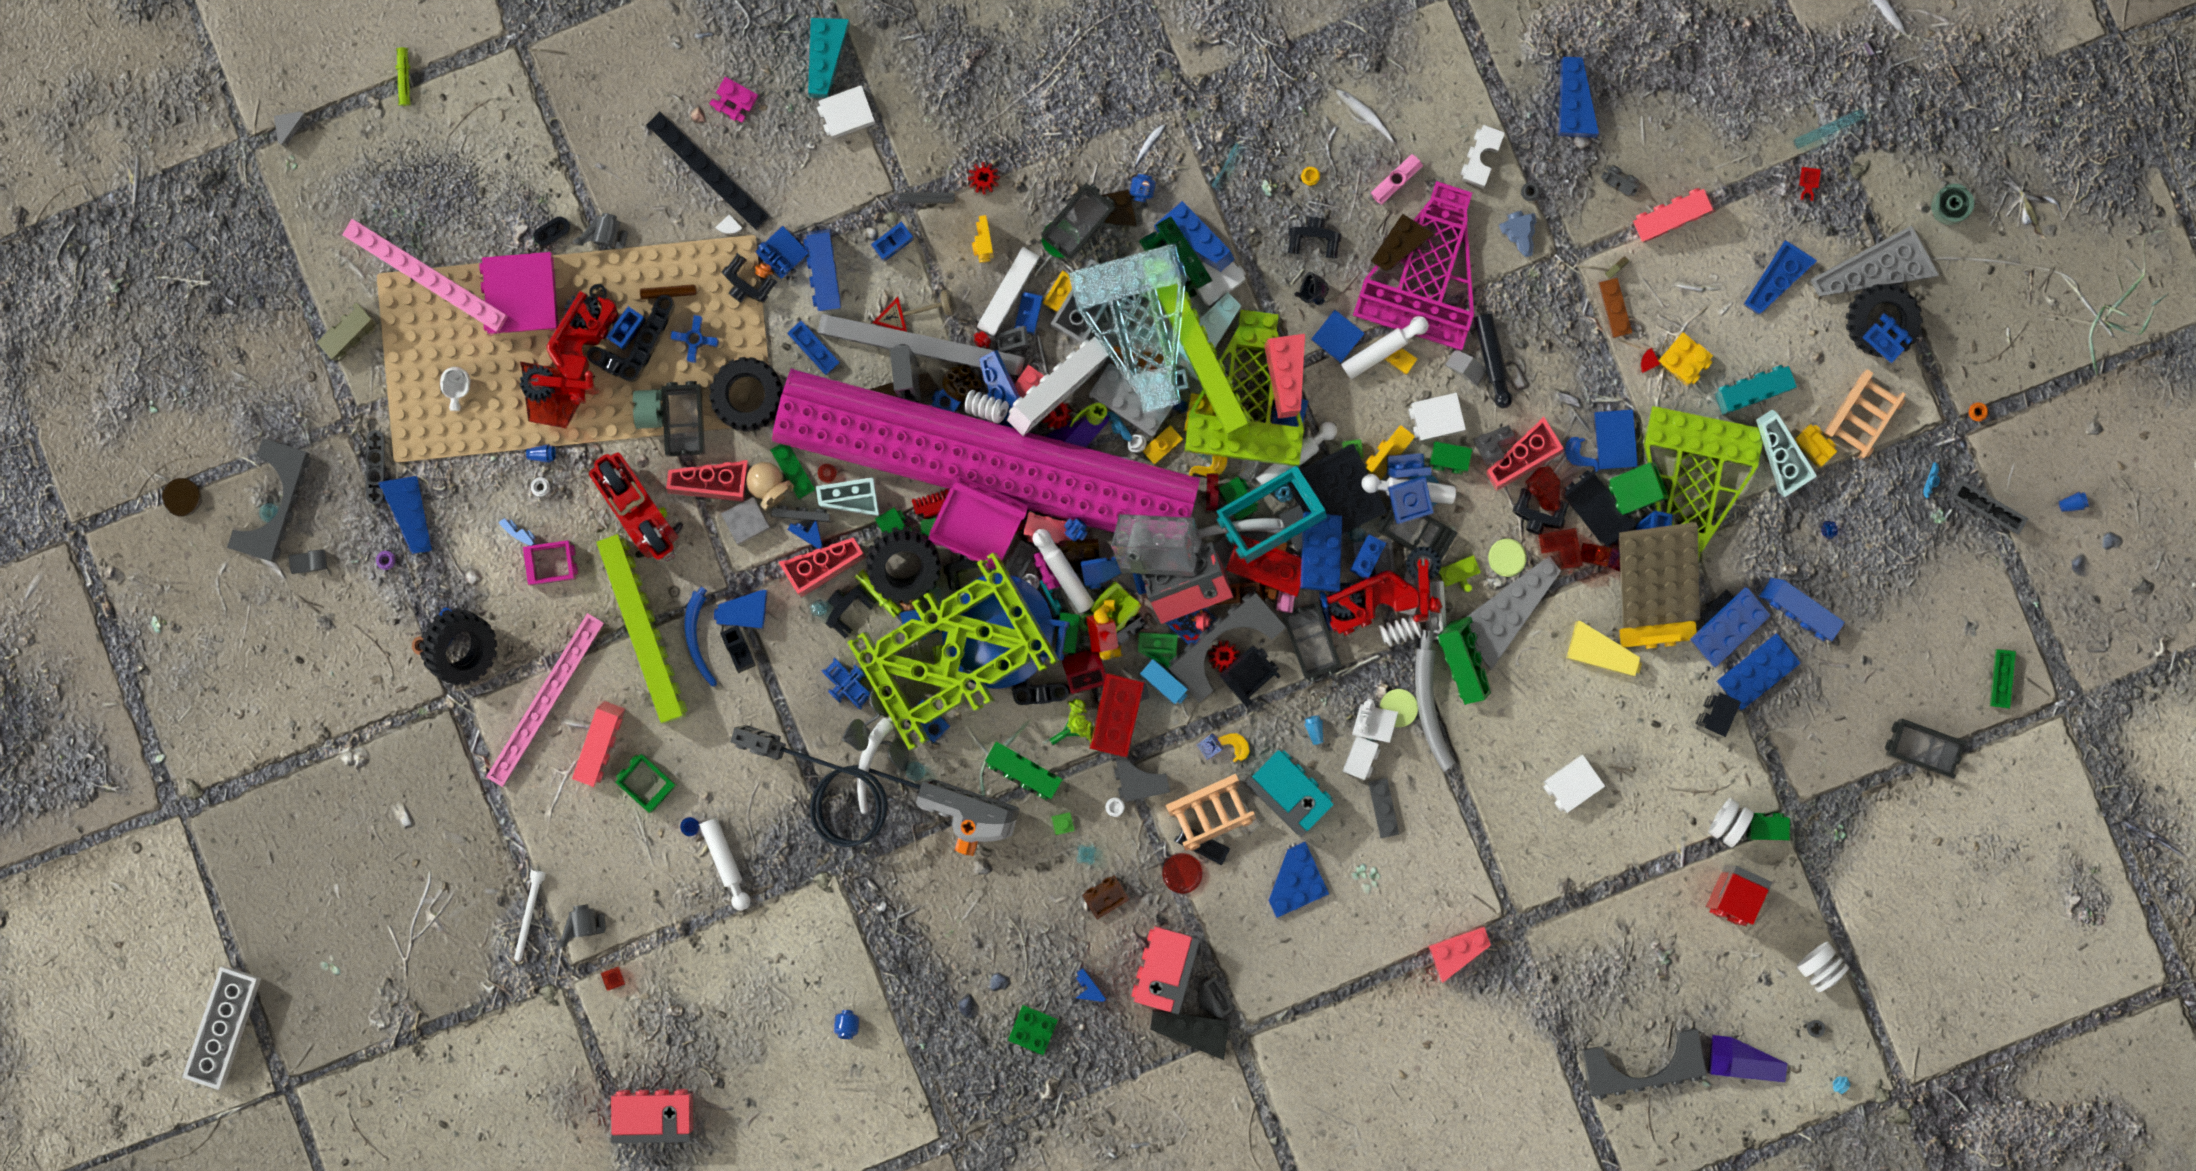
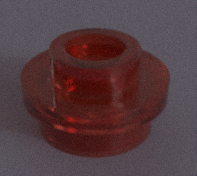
M826 463L819 467L817 474L821 481L829 483L836 478L837 471L833 465ZM826 469L831 472L829 476H824L823 474Z

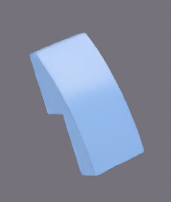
M504 518L498 522L517 540L529 546L536 545L534 542L536 538L530 530L526 531L523 528L517 532L518 527L512 519L508 521Z

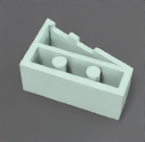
M873 477L816 486L818 504L822 508L880 516Z

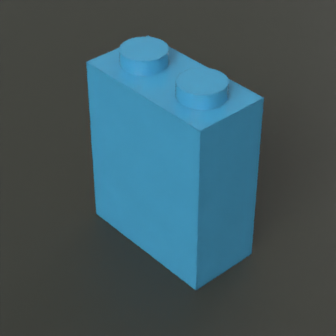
M1153 659L1140 673V676L1174 705L1177 702L1181 704L1188 696L1185 693L1188 689Z

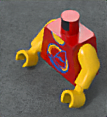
M1104 600V605L1098 608L1094 615L1086 616L1091 652H1100L1099 655L1103 660L1123 657L1121 653L1122 646H1118L1115 622L1107 615L1109 611H1116V607H1114L1115 600Z

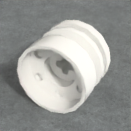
M1829 942L1819 945L1796 966L1805 977L1814 974L1810 984L1818 983L1815 986V990L1818 993L1835 985L1849 969L1846 963L1840 965L1843 961L1841 957L1832 961L1836 951Z

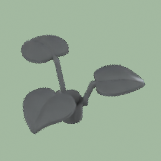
M874 688L871 690L869 700L872 709L877 712L876 716L865 723L860 719L853 720L842 738V741L850 744L858 751L866 750L869 744L868 737L871 732L866 726L881 715L883 717L889 716ZM899 738L894 739L893 743L882 740L880 744L890 746L888 748V756L891 762L898 769L906 771L909 762V751L905 742Z

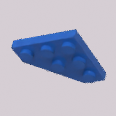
M1306 842L1287 849L1268 900L1276 918L1329 894Z

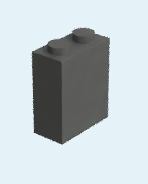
M898 344L890 348L894 391L899 398L913 402L921 401L917 358L909 345Z

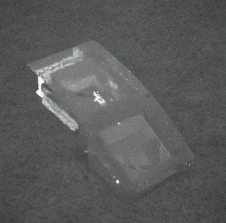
M1230 797L1222 805L1225 812L1234 820L1240 817L1232 797ZM1243 803L1247 813L1251 812L1248 809V807ZM1256 817L1252 824L1246 827L1240 826L1239 828L1249 836L1262 823Z

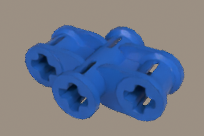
M834 657L833 662L826 669L821 670L836 685L832 690L829 689L828 692L839 703L842 702L841 699L846 695L858 709H862V705L870 698V692L859 683L862 678L867 676L856 664L848 672Z

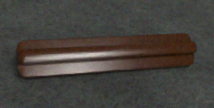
M694 284L640 289L641 299H654L661 295L679 297L697 294Z

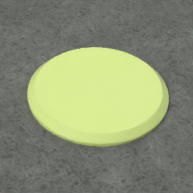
M1502 539L1491 547L1488 560L1490 567L1495 573L1504 577H1511L1523 570L1527 555L1524 547L1518 541Z
M1391 690L1384 695L1380 702L1381 709L1398 712L1394 727H1405L1412 723L1417 716V701L1406 690Z

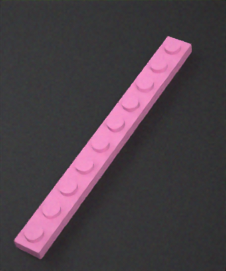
M351 219L342 234L494 331L499 332L508 315L358 221Z
M588 613L586 614L486 777L504 787L605 623Z

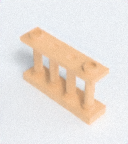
M1868 369L1863 371L1822 434L1827 438L1839 436L1862 451L1858 456L1860 460L1865 457L1868 458L1874 450L1873 444L1895 410L1901 409L1905 403L1903 398L1906 395L1902 392L1896 397L1874 383L1871 378L1873 372ZM1869 388L1891 402L1892 406L1888 412L1882 411L1862 398L1863 395L1860 394L1862 390ZM1853 404L1861 405L1882 419L1877 429L1852 414L1850 409ZM1849 420L1872 435L1868 443L1865 445L1843 431L1840 426L1842 421Z
M1236 774L1166 805L1170 817L1174 815L1178 818L1187 838V841L1183 842L1185 850H1195L1201 846L1200 844L1237 827H1246L1256 819L1253 811L1247 813L1237 792L1240 782ZM1225 792L1230 793L1240 817L1229 821L1219 799L1220 794ZM1207 800L1213 802L1223 824L1214 829L1211 828L1201 806L1202 802ZM1191 807L1195 809L1205 833L1194 837L1184 815L1185 810Z

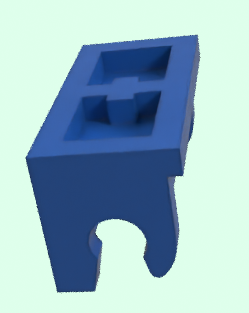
M1026 292L1022 293L1014 328L1026 326L1027 334L1035 335L1043 296Z

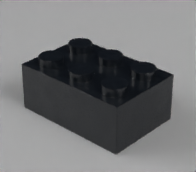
M1721 692L1707 696L1703 703V707H1705L1704 712L1699 714L1696 719V729L1715 738H1725L1741 701Z

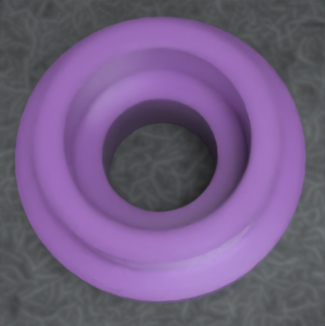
M382 551L376 557V564L383 570H389L395 564V556L389 551ZM385 557L389 558L387 564L383 563V558Z

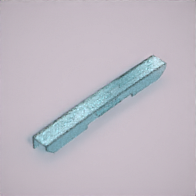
M1236 142L1221 172L1217 174L1211 185L1214 189L1239 147V144Z

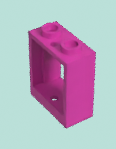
M566 540L523 547L529 586L576 579L578 566L573 561L576 551L571 541ZM565 547L569 575L537 579L534 552Z

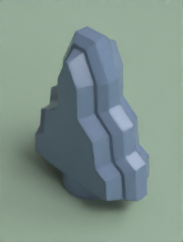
M1517 211L1507 215L1508 220L1498 225L1502 234L1507 235L1510 242L1516 243L1518 251L1525 258L1532 256L1534 248L1532 237L1535 234L1534 225L1537 223L1535 213L1523 215L1522 211Z

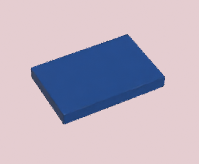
M1633 409L1594 412L1599 470L1638 467Z

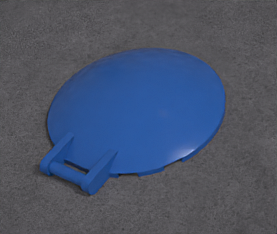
M997 574L995 581L997 584H1000L1003 577L1001 574ZM1010 575L1051 647L1055 626L1059 627L1055 654L1059 660L1063 661L1066 630L1069 628L1070 622L1053 620L1047 605L1048 603L1042 594L1027 581ZM985 576L977 578L978 580L987 581ZM968 593L963 596V602L967 604L970 601ZM995 594L961 614L965 617L1015 629ZM1020 607L1014 610L1016 617H1020L1022 614ZM984 627L982 635L987 637L990 631L988 627ZM942 631L943 645H945L948 634L946 631ZM967 637L964 647L965 654L961 659L959 671L970 674L1011 648ZM1036 640L1034 642V649L1038 651L1041 649L1042 644L1039 640ZM954 646L949 650L952 657L957 654V649ZM1046 652L1040 654L1043 663L1047 658L1050 659ZM1031 657L1027 665L995 684L985 683V685L991 689L1009 688L1032 677L1038 668ZM1003 660L1001 663L1003 670H1007L1009 667L1007 660ZM972 679L970 682L976 685V682Z

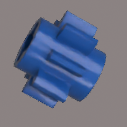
M1069 518L1064 525L1065 529H1067L1064 532L1065 535L1075 542L1077 539L1083 540L1088 534L1085 530L1088 526L1079 518L1075 520Z

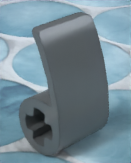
M324 549L289 555L291 574L328 569Z

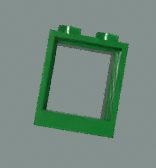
M636 754L629 761L631 765L627 770L623 768L617 774L616 778L618 779L615 783L648 813H652L677 784L644 754L639 756ZM642 762L648 765L666 782L648 804L624 783Z

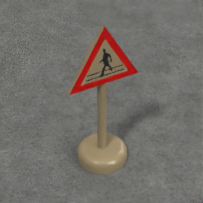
M948 289L941 291V302L902 312L900 300L897 297L872 323L908 332L904 317L943 307L947 316L954 315V305Z

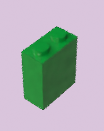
M1656 462L1647 463L1609 479L1610 492L1612 495H1615L1617 500L1615 503L1616 508L1622 515L1632 514L1669 498Z

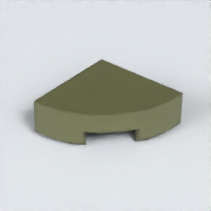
M1626 256L1605 273L1608 278H1612L1629 263Z

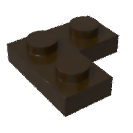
M1098 538L1076 540V542L1073 540L1060 541V550L1075 573H1082L1081 559L1100 558Z

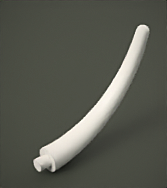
M1276 518L1232 521L1237 532L1278 533L1285 529L1282 520ZM1219 524L1190 532L1188 536L1190 539H1197L1228 532L1225 528L1221 529Z
M890 717L888 719L882 718L869 735V744L867 749L862 751L859 769L869 772L878 746L887 734L893 730L892 725L894 723ZM857 778L860 811L862 814H867V784Z

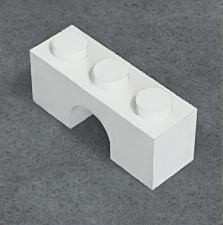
M1483 125L1481 130L1477 129L1474 140H1477L1475 147H1470L1467 155L1470 158L1468 165L1464 164L1460 174L1463 175V182L1482 189L1485 187L1491 168L1482 164L1480 154L1485 151L1497 153L1505 134L1504 132Z

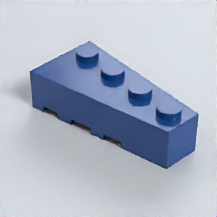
M1563 57L1560 70L1558 136L1597 138L1599 131L1583 57Z
M1183 201L1156 223L1158 224L1171 216L1197 257L1219 272H1222L1235 260L1227 246ZM1155 224L1154 227H1155L1157 233H1159V230L1157 229L1156 224Z
M831 229L810 231L807 233V238L804 239L805 250H809L810 256L806 258L808 269H812V276L809 277L810 286L815 289V295L812 296L813 306L817 307L818 311L841 308L839 285L836 279V264L833 259L834 249L830 239L832 235Z
M1771 577L1759 595L1770 606L1785 613L1786 617L1799 622L1803 629L1816 633L1814 636L1823 642L1825 640L1833 641L1845 623L1785 580Z

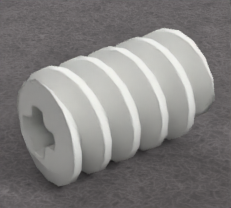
M975 390L969 391L965 401V411L967 414H973L976 417L987 419V421H993L997 424L1003 421L1009 408L1007 401L1003 403L1001 399L995 401V397L989 398L987 394L982 396L981 392L976 393Z
M1408 616V622L1405 618H1401V624L1397 620H1394L1393 626L1388 622L1386 623V629L1382 624L1379 625L1384 644L1387 642L1390 647H1392L1393 640L1400 644V638L1407 642V636L1414 640V634H1417L1419 638L1422 637L1420 623L1415 622L1412 616Z

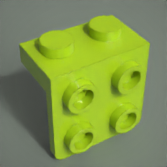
M1114 581L1089 610L1094 613L1104 605V600H1115L1114 607H1116V611H1109L1107 615L1115 622L1117 632L1122 630L1126 622L1139 612L1141 604Z

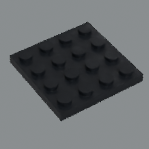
M1354 443L1300 469L1302 475L1324 507L1326 514L1342 516V534L1387 513L1378 492L1368 493L1361 485L1362 479L1368 475V472ZM1292 481L1288 483L1303 513L1311 512Z

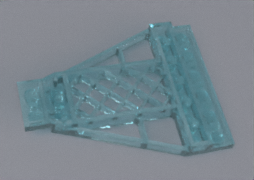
M1166 245L1068 273L1078 312L1135 394H1139L1143 412L1181 403L1176 385V365L1187 277L1183 262L1179 261L1176 245ZM1178 284L1175 312L1162 315L1156 289ZM1139 294L1136 302L1128 298ZM1143 296L1150 301L1147 309L1139 305ZM1126 301L1133 305L1130 313L1122 310ZM1108 303L1115 327L1112 330L1100 332L1086 309ZM1137 308L1144 312L1141 320L1133 317ZM1122 314L1127 317L1125 322H1123ZM1148 315L1154 318L1152 327L1144 324ZM1175 316L1171 348L1164 319ZM1130 320L1138 324L1134 332L1126 328ZM1141 327L1149 331L1145 339L1137 335ZM1113 332L1117 334L1125 366L1104 335ZM1126 332L1132 336L1129 342ZM1152 334L1159 337V342L1156 346L1149 342ZM1135 338L1143 343L1139 351L1131 347ZM1146 345L1154 350L1150 358L1142 354ZM1131 351H1132L1133 353L1137 354L1136 357H1135V359H1134V361H1133V357H1132ZM1157 352L1164 356L1161 365L1153 361ZM1140 357L1148 361L1144 370L1136 365ZM1151 364L1159 368L1148 371Z

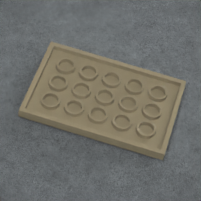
M1697 523L1620 532L1623 628L1700 620Z

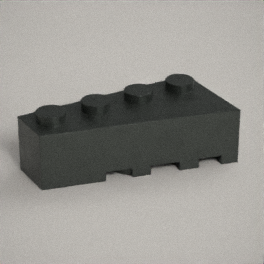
M1153 1009L1150 1030L1224 1060L1230 1022Z

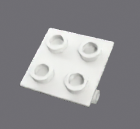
M1367 699L1364 705H1360L1352 735L1390 743L1398 712L1376 708L1374 701Z

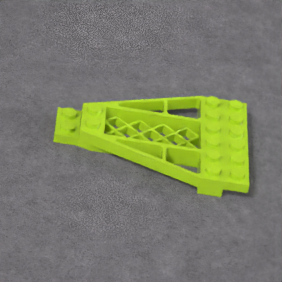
M1240 310L1238 328L1220 358L1223 363L1227 354L1231 353L1228 376L1231 381L1234 379L1238 384L1232 392L1234 393L1241 387L1247 395L1241 399V402L1243 403L1249 398L1255 405L1247 412L1251 422L1249 425L1250 431L1229 441L1217 416L1196 414L1195 411L1205 395L1204 390H1202L1189 413L1184 452L1289 466L1297 465L1299 467L1304 432L1300 412L1296 416L1298 427L1272 424L1270 422L1272 401L1275 399L1270 375L1265 370L1268 367V363L1262 367L1257 360L1262 354L1266 355L1264 345L1267 339L1279 337L1277 332L1279 314ZM1250 350L1261 352L1254 356ZM1244 351L1251 358L1245 364L1237 357ZM1236 360L1241 367L1234 371V363ZM1254 361L1259 370L1251 374L1246 366ZM1243 369L1249 377L1241 383L1235 374ZM1260 372L1268 379L1261 385L1254 378ZM1250 380L1257 386L1251 393L1244 387V384ZM1270 382L1269 394H1267L1263 387ZM1260 390L1265 399L1257 403L1252 395ZM1266 401H1268L1267 411L1265 413L1260 406L1264 404ZM1256 409L1263 415L1257 422L1250 415Z
M1652 406L1643 442L1647 463L1652 462L1650 446L1677 452L1672 476L1660 474L1662 479H1667L1671 482L1665 513L1670 514L1673 503L1677 511L1672 513V515L1679 512L1685 521L1681 524L1689 523L1690 520L1698 516L1703 524L1698 531L1704 528V533L1698 532L1699 562L1700 553H1702L1756 471L1763 444L1762 437L1757 427ZM1682 453L1688 454L1681 459ZM1693 455L1705 457L1706 459L1698 463ZM1690 456L1696 466L1687 471L1681 461ZM1712 459L1718 460L1717 466ZM1709 460L1714 470L1706 475L1700 465ZM1724 462L1751 467L1750 472L1738 490L1720 486ZM1681 466L1685 473L1678 477L1679 467ZM1698 468L1703 477L1695 482L1689 472ZM1716 471L1714 483L1712 484L1708 476ZM1687 475L1692 484L1683 489L1678 479ZM1703 479L1711 487L1704 493L1697 486V483ZM1677 485L1681 492L1674 496L1675 487ZM1694 486L1699 496L1691 501L1685 491ZM1712 490L1709 503L1704 495ZM1718 491L1734 493L1733 498L1713 526L1711 523ZM1683 494L1688 503L1680 508L1674 498ZM1701 497L1707 507L1698 512L1693 502ZM1660 502L1655 504L1656 511L1661 512ZM1690 505L1696 514L1687 520L1682 509ZM1708 509L1705 522L1700 514Z

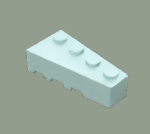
M1228 292L1200 319L1201 323H1199L1200 326L1204 325L1209 338L1207 341L1208 343L1212 342L1215 349L1241 309V305ZM1178 340L1173 345V349L1192 367Z
M1770 410L1756 420L1778 492L1783 497H1786L1817 477L1778 413Z

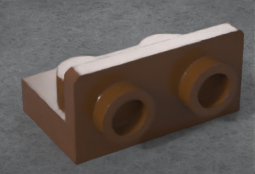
M1115 875L1105 878L1102 883L1087 889L1082 894L1097 920L1130 900Z

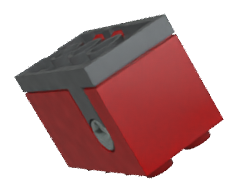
M1724 865L1706 907L1710 909V913L1718 917L1727 918V921L1735 925L1746 927L1747 924L1753 925L1772 882L1739 866Z

